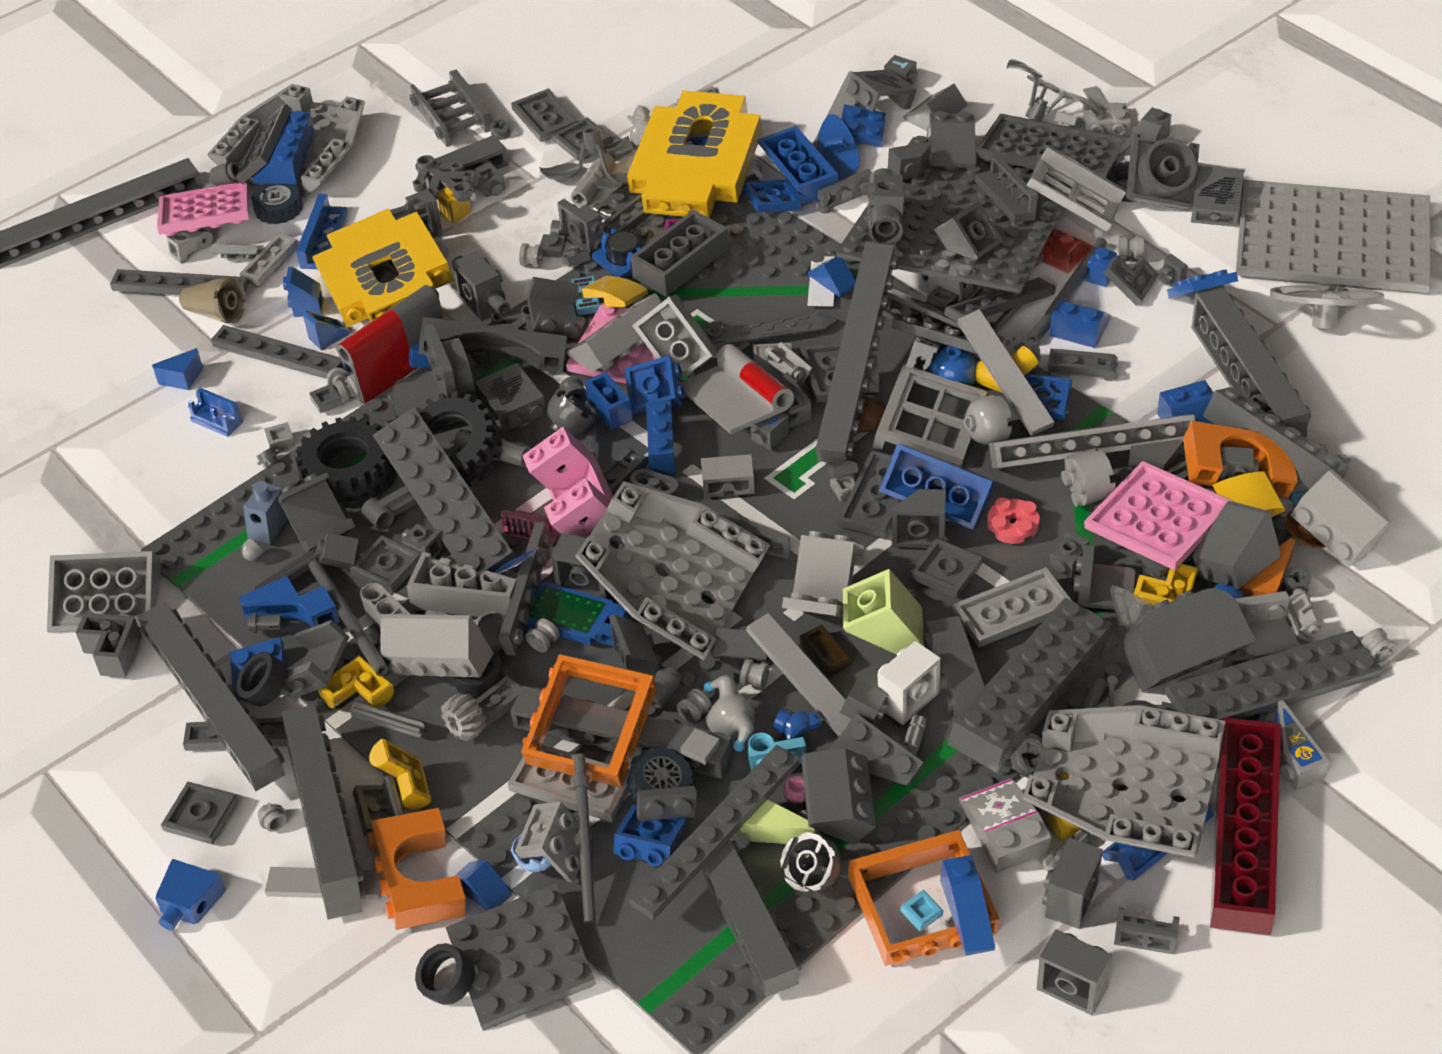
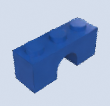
M671 401L647 402L649 468L651 471L664 475H675Z

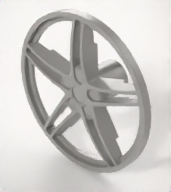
M1294 285L1270 289L1271 298L1287 302L1313 304L1312 327L1337 328L1338 305H1371L1384 302L1383 293L1361 288Z

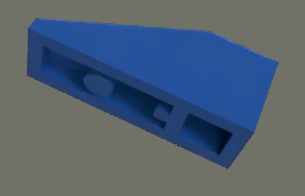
M972 855L943 860L940 882L965 956L994 951L995 943L982 885Z

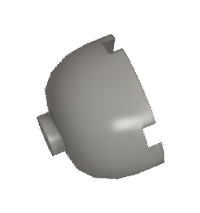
M989 395L974 400L969 405L964 418V426L971 438L982 445L1008 440L1012 427L1008 426L1007 418H1011L1009 406L1001 396Z

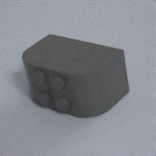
M1210 588L1195 594L1192 590L1178 595L1177 599L1171 602L1167 599L1155 604L1153 609L1145 612V616L1127 631L1123 640V651L1141 691L1144 692L1223 660L1225 656H1233L1256 640L1237 601L1223 590Z

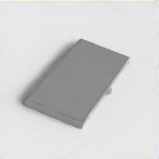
M1097 86L1083 89L1085 96L1090 102L1098 104L1107 103Z

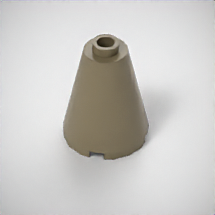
M224 277L186 287L179 295V303L184 310L224 323H235L244 313V309H241L242 302H246L245 291L241 282L233 279V277Z

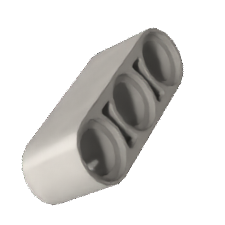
M370 583L362 588L361 598L365 613L380 629L381 616L383 614L411 615L382 585Z

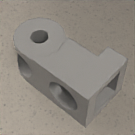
M203 227L194 232L184 230L178 231L175 235L166 236L169 255L179 263L187 261L188 254L199 249L208 248L213 241V235Z

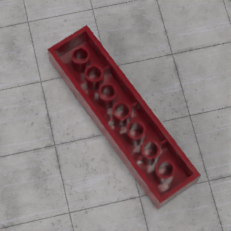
M1223 717L1225 728L1217 775L1210 928L1271 935L1276 910L1281 724Z

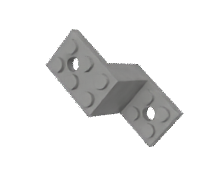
M809 531V536L801 535L793 593H791V598L783 597L782 608L843 617V588L852 585L856 556H863L864 546L858 544V539L851 538L850 536L835 535V539H832L833 536L815 531Z

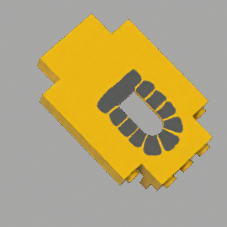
M682 90L676 107L655 106L627 174L630 193L642 194L644 213L684 217L692 210H695L710 218L715 201L737 203L758 146L757 139H760L762 134L761 115L748 114L746 96ZM689 133L709 134L705 146L686 144Z
M389 208L327 234L332 248L312 256L319 274L347 328L368 318L370 322L424 285L437 289L454 281L446 259L417 211L395 220ZM391 259L399 272L398 276L387 283L378 282L370 267Z

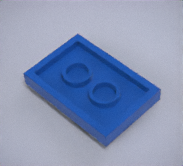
M1227 269L1174 282V287L1167 289L1168 298L1237 282V272L1228 273Z

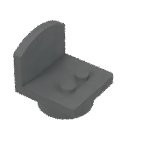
M1135 132L1120 147L1121 156L1130 155L1127 199L1186 211L1190 210L1193 207L1200 144L1190 143L1187 146L1185 143L1172 138L1158 141L1143 138V133Z
M433 323L423 326L428 348L426 355L432 370L396 381L393 388V402L398 417L413 407L415 409L419 407L423 410L428 406L425 402L430 398L433 402L438 401L439 394L442 393L447 398H451L453 392H458L461 397H464L466 393L470 395L475 394L472 373L460 339L455 338L441 342Z

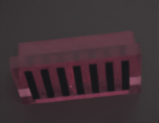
M503 509L501 511L504 534L530 539L535 522H545L548 533L552 534L553 541L558 533L551 525L548 516L516 509L512 511Z

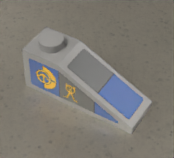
M1283 700L1279 701L1274 721L1281 724L1280 768L1285 780L1290 781L1296 790L1326 779L1330 763L1329 759Z

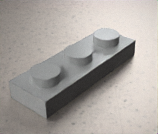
M278 233L239 273L240 277H247L249 283L261 286L298 247L297 239Z

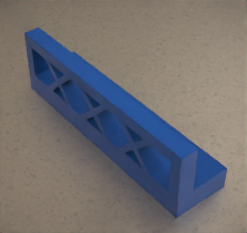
M318 194L296 250L300 269H317L315 262L312 261V256L332 248L327 234L343 227L348 214L347 207L330 206L327 194ZM330 214H340L333 219L329 218ZM330 227L334 229L327 234L323 232ZM326 241L329 243L328 245L322 248L318 247V245Z
M1175 796L1172 798L1176 802H1184L1187 800L1182 796ZM1210 806L1208 807L1205 823L1214 816ZM1114 842L1102 852V857L1106 861L1118 862L1127 880L1135 881L1168 853Z

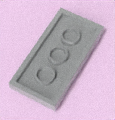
M1047 567L957 602L953 604L952 611L955 616L960 617L963 627L978 648L1042 623L1064 598L1071 599Z
M543 745L540 751L573 760L575 755ZM524 757L521 759L508 782L509 791L548 803L561 801L568 809L577 811L576 791L573 790L572 775L527 765ZM585 757L586 763L609 768V764ZM629 770L622 787L590 780V789L587 790L590 816L609 822L613 821L629 791V784H627Z

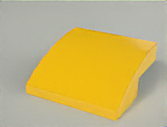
M604 276L582 288L583 298H604L605 307H626L648 294V290L640 284L615 276Z
M1264 471L1238 475L1213 484L1216 494L1236 503L1270 511L1271 517L1285 511Z

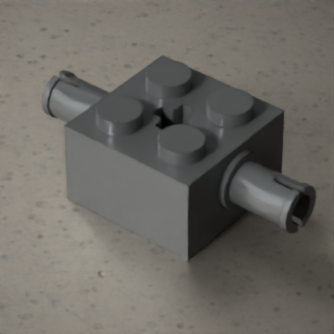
M475 251L464 257L457 256L453 259L452 267L458 296L481 322L490 318L495 312L503 316L510 311V304L505 301L506 296L501 287L502 276L497 269L494 270L490 266L486 258H483Z

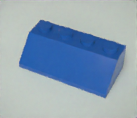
M290 112L268 163L255 173L253 178L254 184H297L314 136L310 112Z
M797 126L757 139L760 147L798 192L819 202L818 190L838 181V173Z
M898 443L879 491L899 500H904L919 489L946 490L945 518L974 530L990 502L997 482L905 444Z

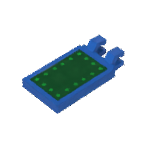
M542 581L535 592V602L530 607L529 622L525 624V627L535 629L536 622L543 618L549 620L557 627L560 633L559 637L590 646L594 640L601 644L613 646L611 625L605 622L610 623L609 616L614 614L630 620V617L626 615L628 612L622 605L613 603L612 600Z

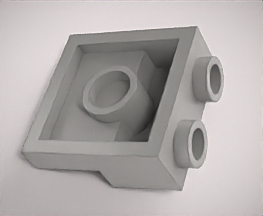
M1093 103L1098 111L1097 116H1095L1090 108L1083 104L1084 130L1129 137L1131 121L1127 103Z

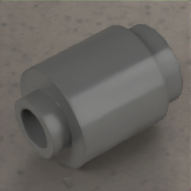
M231 161L215 166L210 170V180L215 186L237 183L236 176L241 166L237 162Z

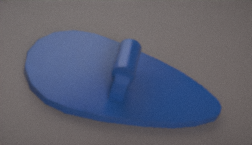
M828 115L820 127L816 149L838 173L839 181L856 173L859 168L860 157L856 143L847 125L837 115Z

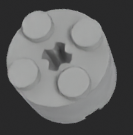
M1094 448L1065 458V470L1061 471L1063 483L1066 486L1069 485L1072 492L1071 498L1076 507L1104 500L1116 489L1115 482L1110 484L1109 476L1113 475V470L1106 454L1102 450L1098 451V448Z

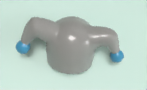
M728 674L720 676L713 682L709 681L704 684L705 692L710 694L718 688L720 693L719 699L706 714L705 721L712 732H721L731 736L734 750L741 752L744 750L745 741L754 731L756 715L752 703L746 697L739 694L734 679Z

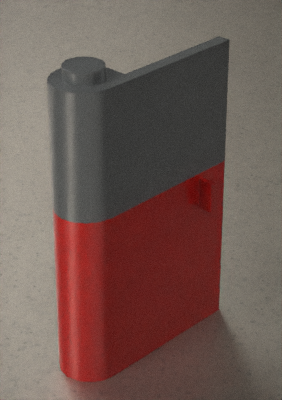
M422 286L336 346L340 358L352 367L362 404L369 402L395 385L397 380L405 378L417 369L409 366V350L411 346L420 341L423 317L444 319L439 302V293L434 287Z

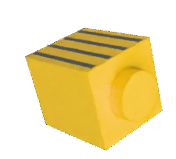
M447 187L438 193L439 198L437 200L440 215L454 224L471 213L469 200L458 202L454 198L453 192Z

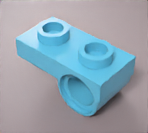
M767 733L752 735L748 741L750 771L776 745L797 756L799 763L802 764L801 756L806 753L804 738L800 737L774 742L773 738Z

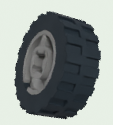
M263 184L258 186L253 192V196H251L255 215L263 223H286L289 220L295 219L303 209L300 190L296 187V184Z

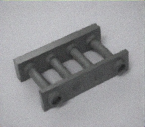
M457 69L449 72L450 81H448V84L420 93L414 84L410 85L412 94L409 97L412 105L419 109L433 128L437 139L442 140L446 147L450 146L448 134L477 125L481 126L485 133L491 131L490 124L492 119L490 111ZM448 92L456 94L430 104L427 102L428 99ZM456 103L464 104V106L439 115L435 112ZM467 113L473 116L445 126L443 123Z

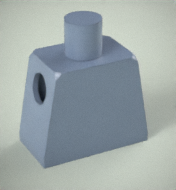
M258 481L253 485V494L244 505L248 539L271 545L288 520L278 501L283 488L267 484L265 481Z

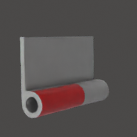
M726 344L720 348L717 354L718 366L679 382L684 387L685 395L730 434L786 411L794 401V394L791 390L733 344Z

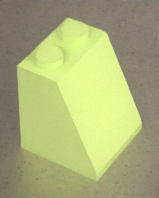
M890 569L843 588V629L846 632L898 655L901 649L907 648L914 641L924 646L922 606Z

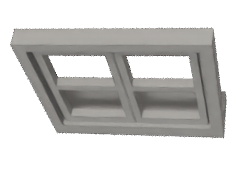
M1049 145L1038 161L1026 185L1106 232L1111 227L1119 203L1127 192L1126 189ZM1046 173H1048V174L1052 175L1053 177L1059 179L1060 181L1066 183L1067 185L1071 186L1072 188H1069V187L1065 186L1064 184L1058 182L1057 180L1053 179L1052 177L1046 175ZM1042 180L1069 194L1068 197L1046 185ZM1079 192L1085 194L1086 196H1088V197L1092 198L1093 200L1099 202L1100 204L1104 205L1105 208L1102 207V206H1100L1099 204L1093 202L1092 200L1086 198L1085 196L1079 194ZM1076 199L1102 213V216L1076 202Z
M903 364L877 429L872 448L882 451L885 442L896 445L898 443L905 444L944 461L961 466L971 436L964 426L963 419L938 411L944 393L969 400L971 404L977 398L986 396L987 391L957 381L947 380L941 376L914 367L909 368ZM913 383L940 391L933 410L907 401ZM902 411L929 419L922 438L896 430ZM934 421L961 429L954 449L927 440Z

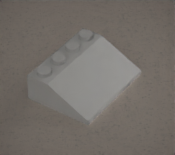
M153 551L50 555L47 632L77 631L84 613L134 616L139 629H142L137 616L156 607L160 587L161 558Z

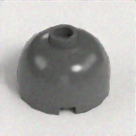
M559 388L548 403V416L553 422L551 427L555 431L564 427L572 435H579L592 426L597 416H591L593 414L591 409L573 395L567 398L564 396L567 391Z
M810 832L802 833V835L790 839L782 851L780 860L781 868H784L786 875L784 877L786 882L795 890L808 893L823 891L830 887L839 876L841 868L840 853L836 845L827 837Z

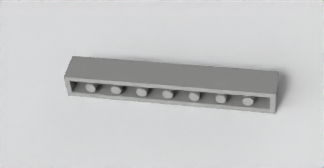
M1194 414L990 442L992 468L1065 459L1068 456L1094 448L1108 453L1129 450L1131 446L1178 439H1181V442H1183V437L1191 421H1195Z

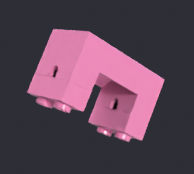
M562 427L525 453L523 458L529 473L550 491L553 501L545 506L544 509L551 525L561 534L587 538L607 510L613 495L596 457Z

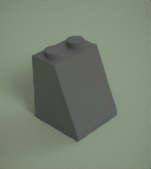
M1228 501L1193 554L1199 578L1223 585L1230 584L1234 588L1240 589L1281 557L1270 511Z

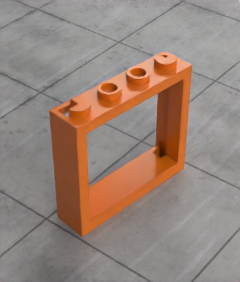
M559 654L556 664L549 670L547 687H544L540 693L538 711L532 714L530 720L531 729L528 737H524L522 740L524 745L521 753L526 764L572 776L575 775L573 759L540 752L569 676L636 691L609 768L586 763V775H589L590 780L622 787L657 691L654 676Z
M960 830L849 861L847 876L885 966L891 964L901 965L918 956L929 957L936 954L939 950L949 947L953 949L962 947L956 926L891 945L865 884L869 880L939 860L971 855ZM978 872L992 934L994 935L997 934L1000 918Z

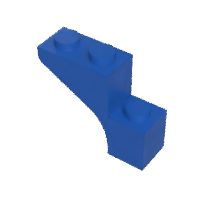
M287 576L238 597L243 614L247 620L248 615H253L254 612H257L258 615L281 614L282 619H299L308 623L311 627L331 620L335 624L340 623L336 606L324 586L299 596Z

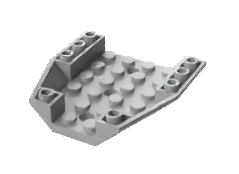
M291 84L242 115L207 155L217 166L229 161L237 162L242 166L260 124L280 107L287 104L292 108L291 112H310L314 136L296 187L300 190V195L307 197L325 180L353 146L364 110L365 100L346 96L338 107L313 102L310 88ZM252 175L248 180H246L249 184L257 186L263 185L253 183L254 175Z
M623 481L607 510L575 557L634 619L704 660L716 640L717 627H723L770 544L703 504ZM610 541L619 542L622 548L616 549L612 547ZM656 568L664 569L668 576H660L656 572ZM706 595L710 597L713 604L705 603L701 596Z
M1142 705L1051 710L1048 712L1043 728L1042 749L1034 775H1029L1023 800L1104 840L1194 858L1199 851L1217 773L1225 721ZM1060 774H1068L1071 777L1067 780L1059 779L1057 776ZM1117 785H1125L1128 787V789L1125 791L1116 790L1114 787ZM1175 796H1182L1187 800L1184 802H1176L1172 798Z

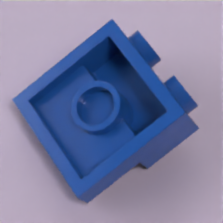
M670 355L624 368L627 393L631 401L633 415L646 412L647 402L671 401V409L682 406L681 399H684L686 395L683 385L679 384V377H682L683 373L680 364L676 363Z
M633 804L614 834V854L619 855L624 860L639 859L647 861L652 866L662 865L678 849V840L687 826V817L638 821L636 816L637 805Z

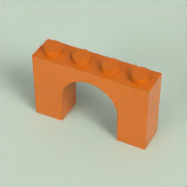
M1191 421L1183 437L1188 477L1191 483L1208 486L1216 484L1223 470L1221 447L1253 448L1254 459H1258V471L1265 472L1278 497L1289 498L1298 482L1295 466L1288 455L1274 441L1259 432Z
M439 808L372 820L371 833H367L369 850H375L376 855L373 856L375 873H381L382 878L379 879V888L382 896L387 895L388 902H385L386 915L388 920L393 919L395 929L399 930L465 916V895L459 875L420 882L404 877L396 868L409 855L445 848V827Z

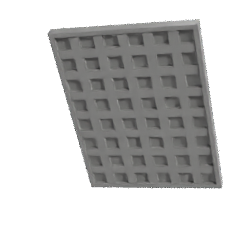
M1243 180L1236 261L1237 275L1429 293L1430 195Z

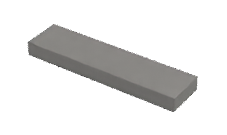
M270 867L265 888L266 896L322 898L316 868ZM362 870L363 881L361 882H363L366 899L380 900L379 879L382 878L381 873H375V870Z

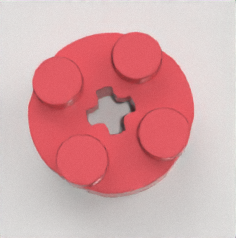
M1001 497L995 501V505L988 512L987 528L995 534V538L999 541L1019 544L1024 542L1025 538L1029 536L1032 538L1037 534L1040 517L1035 503ZM1010 519H1016L1015 523H1010Z

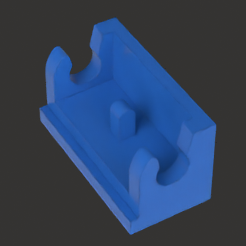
M199 388L196 391L198 399L196 405L194 401L189 400L188 402L191 422L226 437L243 423L238 403L203 388Z

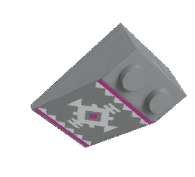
M1012 778L959 798L995 873L1049 853L1052 838L1040 814L1031 803L1023 800L1024 793Z

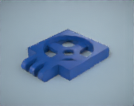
M787 180L745 182L744 191L757 213L800 210L801 204H808L812 200L810 197L798 192ZM780 198H790L791 201H782ZM760 199H768L771 202H761Z

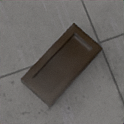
M822 624L799 636L800 643L828 676L852 665V658Z

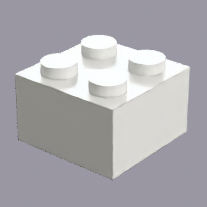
M916 641L907 648L901 649L897 657L890 663L884 664L878 671V689L888 693L883 702L884 705L888 706L885 710L886 714L904 725L940 693V657Z

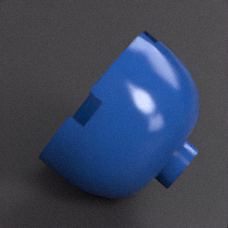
M948 346L935 353L929 366V373L973 387L976 383L977 363L969 351Z

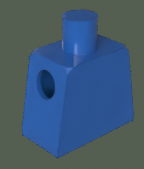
M172 859L155 897L161 913H163L159 924L163 928L173 931L180 920L191 924L199 923L226 891L221 875Z

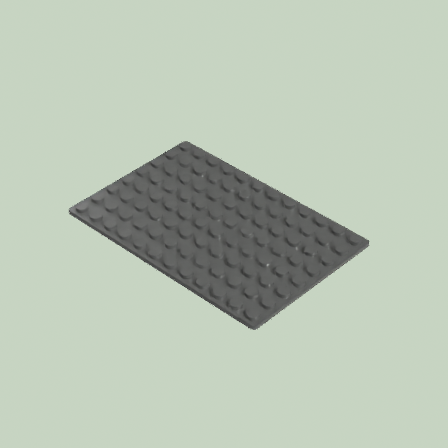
M925 136L913 137L908 145L928 142V138ZM976 157V168L931 167V162H929V165L920 177L903 180V234L900 240L893 244L895 255L898 256L897 269L1020 293L1065 207L1035 191L1038 195L1035 220L1013 223L975 182L977 173L990 172L991 162L983 161L981 158ZM1017 165L1010 166L1028 183L1034 170H1028ZM1046 173V175L1052 177L1053 179L1057 180L1058 182L1064 184L1065 186H1067V187H1069V188H1072L1071 186L1067 185L1066 183H1064V182L1060 181L1059 179L1053 177L1052 175ZM1042 180L1046 185L1068 197L1069 194ZM979 201L1004 241L980 258L973 260L947 250L934 229ZM867 206L837 249V257L861 262L865 242L875 243L870 237L869 229H867Z

